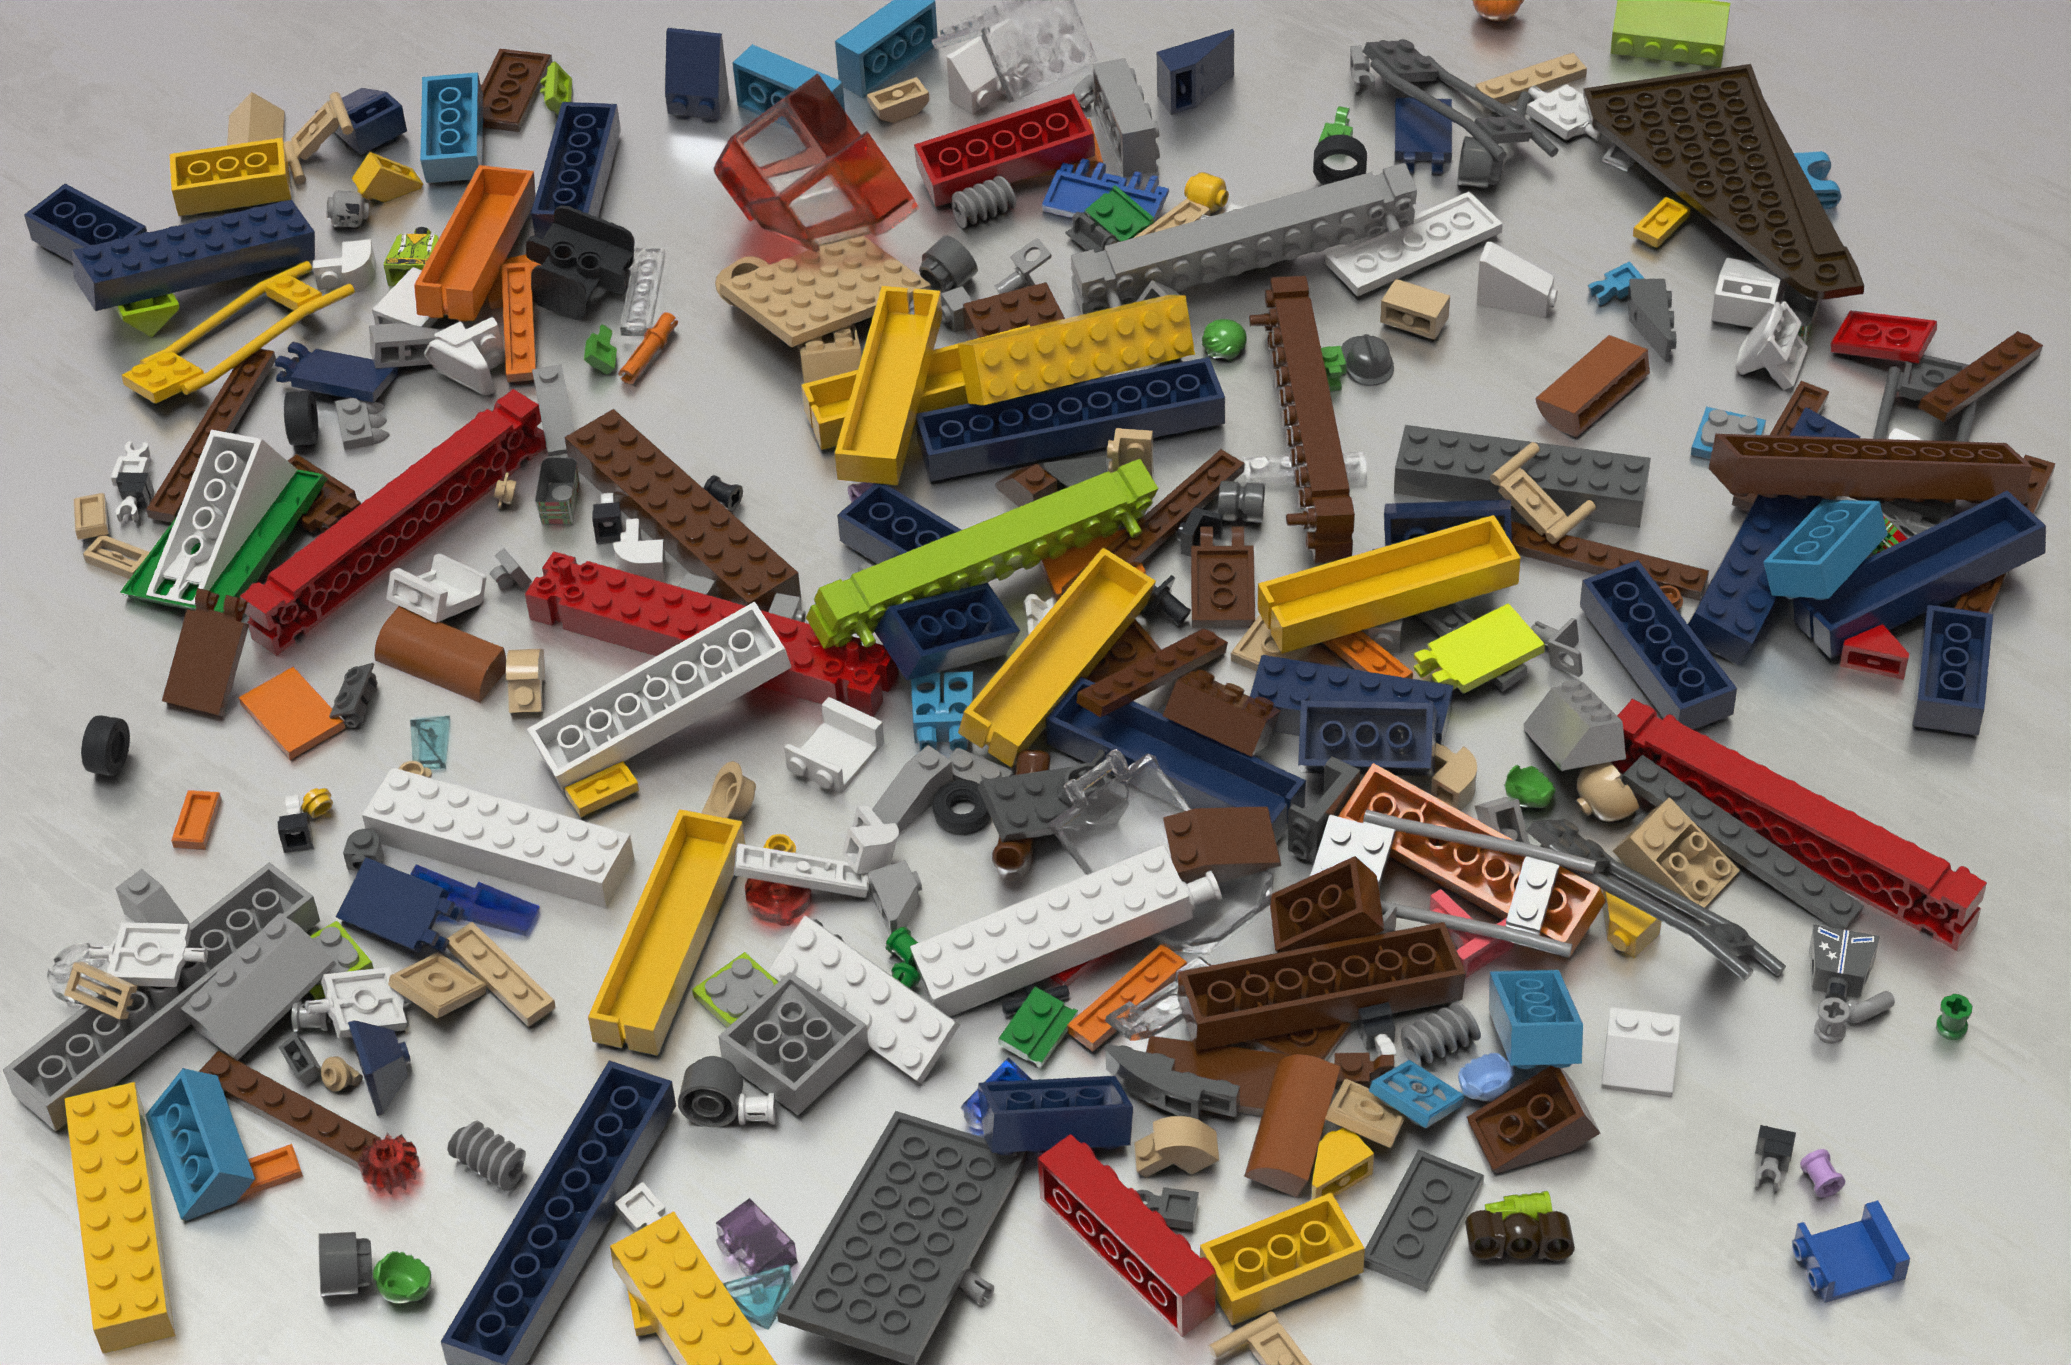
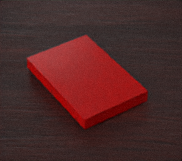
M1850 310L1830 343L1831 352L1919 363L1937 331V321Z

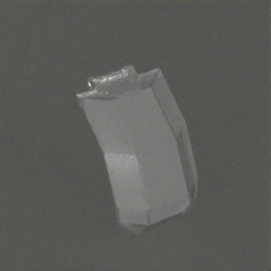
M1114 749L1106 755V759L1077 780L1071 779L1063 785L1064 792L1073 806L1049 822L1048 826L1082 871L1089 875L1161 845H1164L1171 859L1163 817L1191 810V807L1160 769L1156 756L1147 753L1128 767L1123 754L1119 750ZM1111 771L1114 772L1116 776L1114 779L1086 798L1084 790ZM1265 870L1218 884L1222 895L1221 900L1216 901L1212 899L1196 905L1195 910L1192 911L1193 919L1150 937L1158 944L1175 951L1209 955L1255 921L1268 908L1272 898L1273 873Z

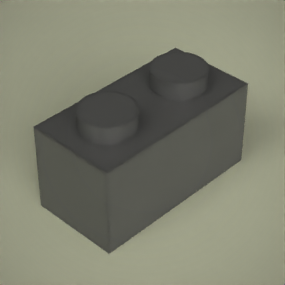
M295 1034L278 1047L296 1078L303 1084L308 1086L321 1076L319 1063L306 1042Z

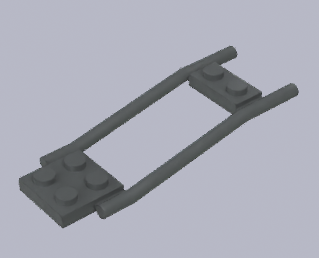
M1400 39L1399 41L1380 40L1379 42H1366L1362 52L1372 60L1370 66L1387 83L1463 127L1498 161L1504 160L1507 155L1498 144L1529 142L1530 138L1550 157L1557 155L1559 149L1523 115L1450 74L1431 56L1420 54L1414 48L1415 46L1412 42L1405 39ZM1438 78L1440 81L1502 117L1490 116L1489 118H1476L1473 121L1409 82L1435 81Z
M1923 355L1919 363L1906 362L1904 372H1901L1898 367H1891L1888 371L1873 439H1886L1896 392H1899V396L1919 401L1969 364ZM1977 400L1963 409L1956 441L1969 442ZM1867 497L1866 500H1858L1880 501V503L1882 504L1886 502L1885 500H1881L1878 497ZM1896 498L1895 501H1887L1892 505L1908 509V511L1920 513L1923 515L1922 517L1936 519L1938 515L1940 516L1939 523L1953 517L1956 500L1952 503H1944L1936 499L1914 502L1907 498Z
M1566 819L1533 821L1526 831L1545 848L1597 861L1594 874L1565 868L1611 895L1692 937L1744 981L1752 975L1753 969L1737 956L1751 954L1776 976H1779L1786 968L1785 964L1751 938L1748 932L1741 926L1617 862L1598 843L1590 839L1585 840L1579 835L1578 827ZM1606 869L1610 873L1708 925L1701 928L1599 872Z

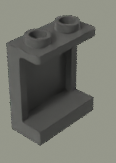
M1331 756L1325 764L1324 795L1310 811L1295 804L1289 808L1288 850L1295 856L1312 863L1315 862L1329 815L1338 817L1360 783L1359 769Z

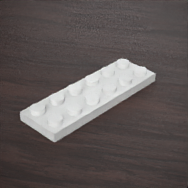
M1467 192L1414 215V224L1401 229V233L1397 236H1391L1388 228H1385L1378 236L1362 238L1326 254L1325 264L1358 297L1502 233L1503 223L1473 194Z
M805 915L768 970V973L778 981L789 972L793 973L867 1025L869 1047L920 1083L924 1082L960 1027V1024Z

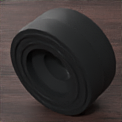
M292 391L285 394L284 423L290 445H312L317 442L318 412L312 391Z
M103 715L95 716L90 720L85 729L81 747L82 764L86 771L114 776L122 770L130 746V731L127 722L121 718Z

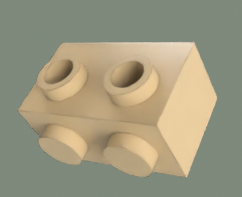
M1395 279L1381 300L1380 322L1435 340L1449 318L1450 295Z

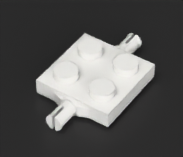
M1566 84L1550 93H1545L1536 85L1529 89L1528 93H1530L1535 101L1527 104L1526 114L1565 140L1580 134H1588L1598 142L1603 139L1604 135L1592 126L1583 95Z
M121 922L118 936L112 944H91L89 957L90 959H109L110 964L107 973L136 986L177 987L181 969L187 961L207 962L208 949L188 948L191 935L189 924Z
M390 967L324 974L321 984L325 999L306 1001L305 1009L307 1015L327 1013L333 1020L337 1037L346 1038L352 1037L348 1022L353 1020L392 1029L394 1032L405 1030L407 1020L403 1011V1004L412 1003V1001L388 986L389 977L392 975Z

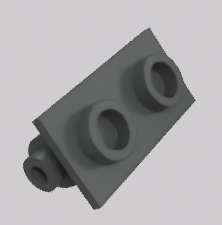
M1076 212L1072 216L1073 228L1065 232L1067 236L1085 250L1094 249L1095 253L1104 251L1107 245L1118 243L1115 235L1109 234L1099 225L1096 226L1095 222L1085 212Z
M374 663L359 667L355 666L347 671L339 694L334 700V706L329 715L331 719L341 716L345 720V724L351 728H355L362 723L367 709L365 703L370 702L378 684L376 675L372 673Z

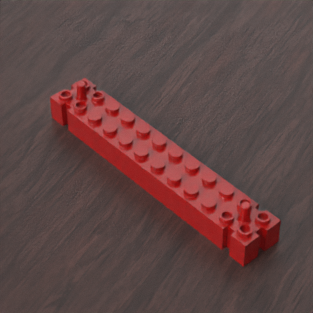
M512 389L496 401L493 411L486 409L483 412H479L468 424L456 431L439 446L433 448L427 455L411 465L394 480L387 483L348 515L342 517L336 524L320 534L303 549L296 552L278 568L271 571L264 585L260 582L253 583L240 596L241 600L248 602L245 614L249 616L247 624H249L251 639L275 656H278L295 643L294 636L300 632L304 635L492 491L496 487L498 480L504 481L506 473H509L508 477H510L519 470L522 460L527 459L530 461L547 447L544 431L537 427L542 422L539 404Z
M555 551L552 552L542 567L543 577H536L525 593L530 620L550 626L555 621L562 622L564 630L653 656L662 654L746 607L590 561L578 565L576 557ZM760 610L783 644L791 664L790 669L759 685L760 687L821 705L830 697L871 717H875L883 703L882 691L889 692L899 675L897 665L883 645L875 643L871 647L862 646L860 638L853 637L844 646L836 647L834 645L824 649L810 624Z
M1632 698L1617 715L1623 721L1626 759L1611 762L1619 773L1624 774L1644 755L1840 890L1919 932L1923 928L1933 932V939L1955 951L1961 947L1977 926L1981 908L1978 906L1984 898L1987 882L1970 873L1968 868L1960 866L1956 872L1951 870L1950 863L1944 858L1935 856L1918 847L1915 843L1887 831L1884 827L1858 816L1855 812L1829 801L1824 796L1818 795L1800 786L1795 781L1771 771L1766 766L1744 757L1737 751L1717 743L1708 736L1690 729L1677 721L1671 714L1660 719L1652 707Z

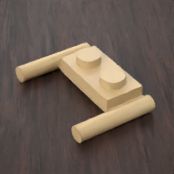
M338 92L331 93L329 96L330 100L310 118L291 138V141L284 142L288 164L297 184H302L306 181L299 161L300 158L306 161L331 134L337 131L339 126H341L342 132L346 135L351 134L354 130L341 95Z
M1531 442L1490 476V480L1494 485L1501 487L1498 492L1506 500H1511V505L1541 536L1545 533L1547 540L1555 544L1594 512L1596 506L1591 500H1587L1567 517L1566 513L1520 468L1540 452L1539 446Z
M1272 1311L1208 1345V1349L1215 1359L1248 1341L1249 1349L1261 1365H1312L1278 1322L1276 1315Z

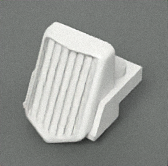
M1786 301L1774 303L1750 331L1740 346L1736 362V370L1740 375L1766 367L1770 376L1776 380L1783 390L1794 386L1808 349L1807 345L1798 335L1802 322Z
M493 317L468 329H465L460 321L434 334L435 340L428 344L424 356L438 372L482 395L495 393L489 369L505 362V350L498 324Z

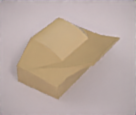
M917 77L867 94V101L878 118L891 123L919 114L930 101L929 92Z

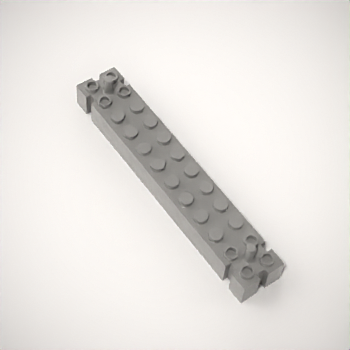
M1402 163L1384 168L1383 173L1373 175L1372 172L1110 244L1105 246L1104 251L1097 253L1092 249L1071 255V270L1073 272L1071 276L1072 291L1083 315L1105 310L1107 305L1113 308L1136 302L1152 280L1171 287L1175 291H1182L1190 286L1211 283L1216 279L1229 275L1236 276L1244 271L1258 267L1265 268L1272 263L1293 260L1301 255L1321 252L1326 248L1336 245H1347L1361 238L1375 237L1380 235L1386 227L1391 236H1397L1401 233V229L1414 224L1415 209L1413 204H1416L1417 188L1406 164Z

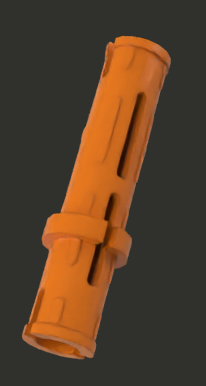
M664 312L652 329L648 328L642 343L618 372L619 376L623 375L620 378L623 382L634 384L659 348L663 349L669 334L678 325V320H675L676 317L674 315Z

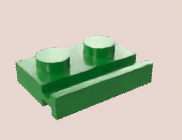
M1116 185L1112 187V191L1108 194L1104 193L1084 210L1088 217L1095 222L1096 226L1099 225L1109 234L1115 235L1117 242L1134 238L1154 223V217Z
M1035 986L998 1038V1045L1026 1061L1034 1062L1037 1064L1036 1067L1041 1069L1068 1031L1067 1024L1078 1016V1010L1068 1008L1064 1002Z

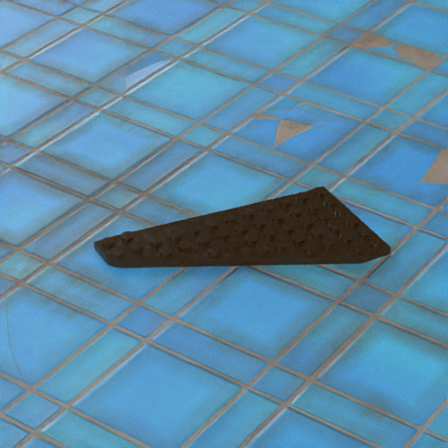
M1751 64L1583 88V98L1593 127L1800 294L1812 301L1864 294V283L1858 267L1847 246H1843L1768 107Z

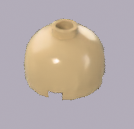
M1611 762L1585 766L1582 769L1577 780V790L1580 798L1576 800L1577 805L1587 817L1593 814L1598 820L1608 823L1619 822L1631 816L1639 809V804L1628 785L1625 786L1619 778L1621 774Z

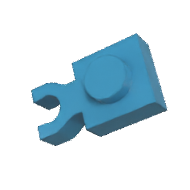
M1629 261L1605 273V280L1589 284V294L1591 296L1596 295L1597 303L1601 306L1607 303L1614 295H1617L1619 299L1627 296L1629 279H1644V277Z

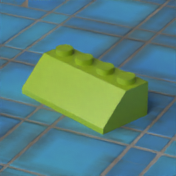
M1617 0L1610 54L1721 67L1731 3L1712 0Z

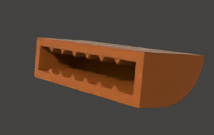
M1608 335L1535 398L1540 413L1554 428L1578 437L1650 374L1648 349Z
M398 606L386 620L376 640L375 661L481 703L506 672V655L503 647L441 622L435 623L401 606Z
M1301 1054L1284 1057L1278 1062L1244 1177L1296 1198L1309 1180L1340 1066L1318 1057Z

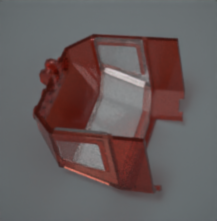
M818 73L731 136L713 167L716 177L750 222L755 219L761 228L815 253L820 250V246L868 234L878 236L887 233L920 209L914 197L869 132L866 131L862 135Z

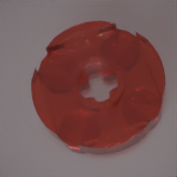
M748 878L745 883L748 911L763 921L777 923L780 926L791 925L795 918L802 915L808 909L812 901V889L751 878ZM781 889H784L785 894L781 896H774L771 892H778Z

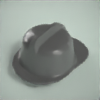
M1363 334V336L1349 338L1342 344L1341 349L1346 361V369L1355 381L1364 385H1379L1391 378L1394 372V362L1389 347L1381 338Z

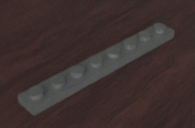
M1644 755L1623 774L1621 780L1623 784L1628 785L1630 789L1656 807L1670 797L1723 853L1831 927L1846 930L1861 914L1864 905Z

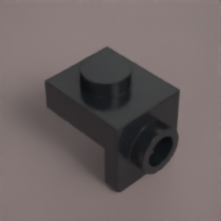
M1193 507L1186 523L1182 522L1178 529L1177 540L1181 541V554L1191 557V546H1198L1200 543V527H1213V539L1220 540L1223 535V516L1219 513Z

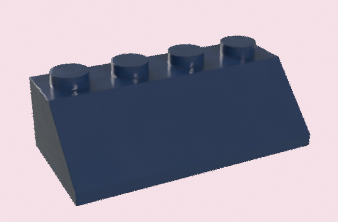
M1511 500L1385 504V546L1492 515L1496 517L1512 543Z
M1116 1076L978 1083L983 1134L992 1153L1000 1155H1012L1020 1151L1045 1153L1070 1134L1080 1143H1086L1090 1148L1116 1149L1119 1146L1131 1145L1133 1105Z

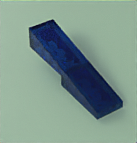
M417 864L410 874L450 892L447 900L454 902L456 906L465 910L461 920L526 936L540 909V906L479 881L474 888Z

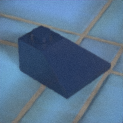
M353 1020L348 1022L376 1115L379 1116L385 1113L408 1078L405 1063L411 1061L405 1041L398 1043L394 1030Z

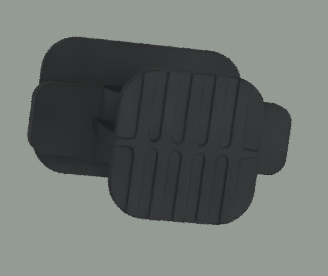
M562 205L557 207L554 211V223L544 238L530 236L526 242L527 258L541 264L534 267L531 273V290L535 303L546 310L576 320L584 316L586 302L595 288L602 287L622 294L627 287V274L624 270L629 269L634 262L635 239L632 233L620 225L618 226L615 223H610L586 212H581L578 209H573L570 206Z

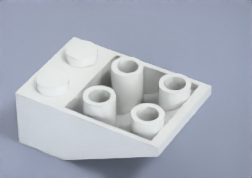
M1726 258L1714 295L1711 321L1754 328L1771 306L1778 301L1783 279L1762 263Z

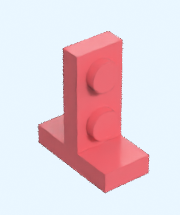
M1440 889L1430 895L1429 911L1472 919L1443 890ZM1507 918L1496 925L1505 926ZM1447 928L1454 944L1459 948L1456 951L1466 972L1465 979L1514 947V943Z

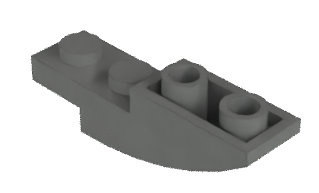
M1106 1045V1070L1112 1076H1116L1118 1081L1128 1090L1145 1101L1179 1116L1198 1120L1202 1109L1233 1117L1237 1116L1240 1107V1086L1226 1080L1216 1081L1199 1077L1190 1072L1175 1071V1059L1160 1053L1151 1054L1134 1050L1124 1045Z

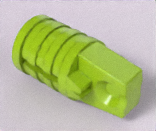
M1548 1191L1503 1196L1504 1201L1485 1204L1486 1211L1492 1213L1502 1212L1503 1219L1514 1212L1527 1213L1535 1219L1537 1212L1543 1214L1553 1212Z

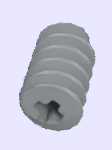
M996 176L993 180H986L983 184H975L973 188H965L963 192L957 191L952 196L953 213L961 228H966V218L974 225L977 223V215L984 221L987 219V212L990 216L994 217L997 215V208L1001 213H1005L1007 211V204L1011 209L1016 207L1014 191L1008 181L1002 176Z
M1454 1002L1449 1006V1009L1441 1008L1437 1014L1431 1013L1427 1015L1425 1020L1418 1019L1413 1025H1405L1401 1029V1042L1407 1059L1421 1067L1420 1057L1430 1064L1433 1062L1432 1051L1439 1058L1445 1056L1444 1045L1450 1052H1455L1457 1050L1456 1040L1466 1047L1469 1044L1468 1034L1474 1041H1478L1481 1038V1032L1471 1012L1460 1002Z
M478 1120L458 1129L452 1135L447 1147L448 1155L457 1158L459 1162L467 1165L474 1172H478L483 1178L489 1179L494 1185H499L503 1191L511 1190L523 1173L526 1151L522 1148L515 1149L514 1143L511 1141L505 1142V1138L500 1134L494 1135V1130L489 1127L484 1128V1124Z

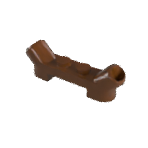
M1021 750L1017 756L1015 775L1050 770L1051 756L1044 751ZM999 836L998 844L992 852V861L1000 877L1008 881H1018L1028 875L1033 860L1035 837L1002 842Z

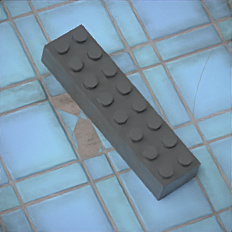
M1405 425L1395 465L1394 494L1445 501L1506 500L1498 492L1501 487L1494 485L1490 480V476L1531 442ZM1534 442L1539 446L1540 452L1520 468L1566 513L1567 517L1587 500H1591L1595 504L1596 510L1584 520L1640 527L1651 458Z

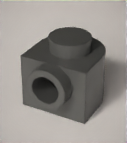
M359 829L348 837L343 851L347 870L359 871L365 857L383 863L384 854L379 835L375 831Z

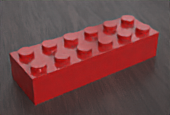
M1073 93L914 144L918 171L935 207L952 202V196L955 192H963L965 188H973L975 184H983L984 181L993 180L996 176H1002L1008 183H1012L1059 168L1062 163L1071 164L1080 161L1082 158L1095 156L1094 133Z
M1070 1134L1038 1157L1040 1199L1181 1337H1184L1215 1313L1216 1271L1211 1262L1205 1257L1200 1258L1191 1249L1189 1242L1183 1235H1176L1167 1226L1160 1213L1151 1211L1143 1203L1136 1190L1133 1188L1128 1189L1109 1165L1104 1166L1096 1159L1094 1152L1086 1143H1080Z

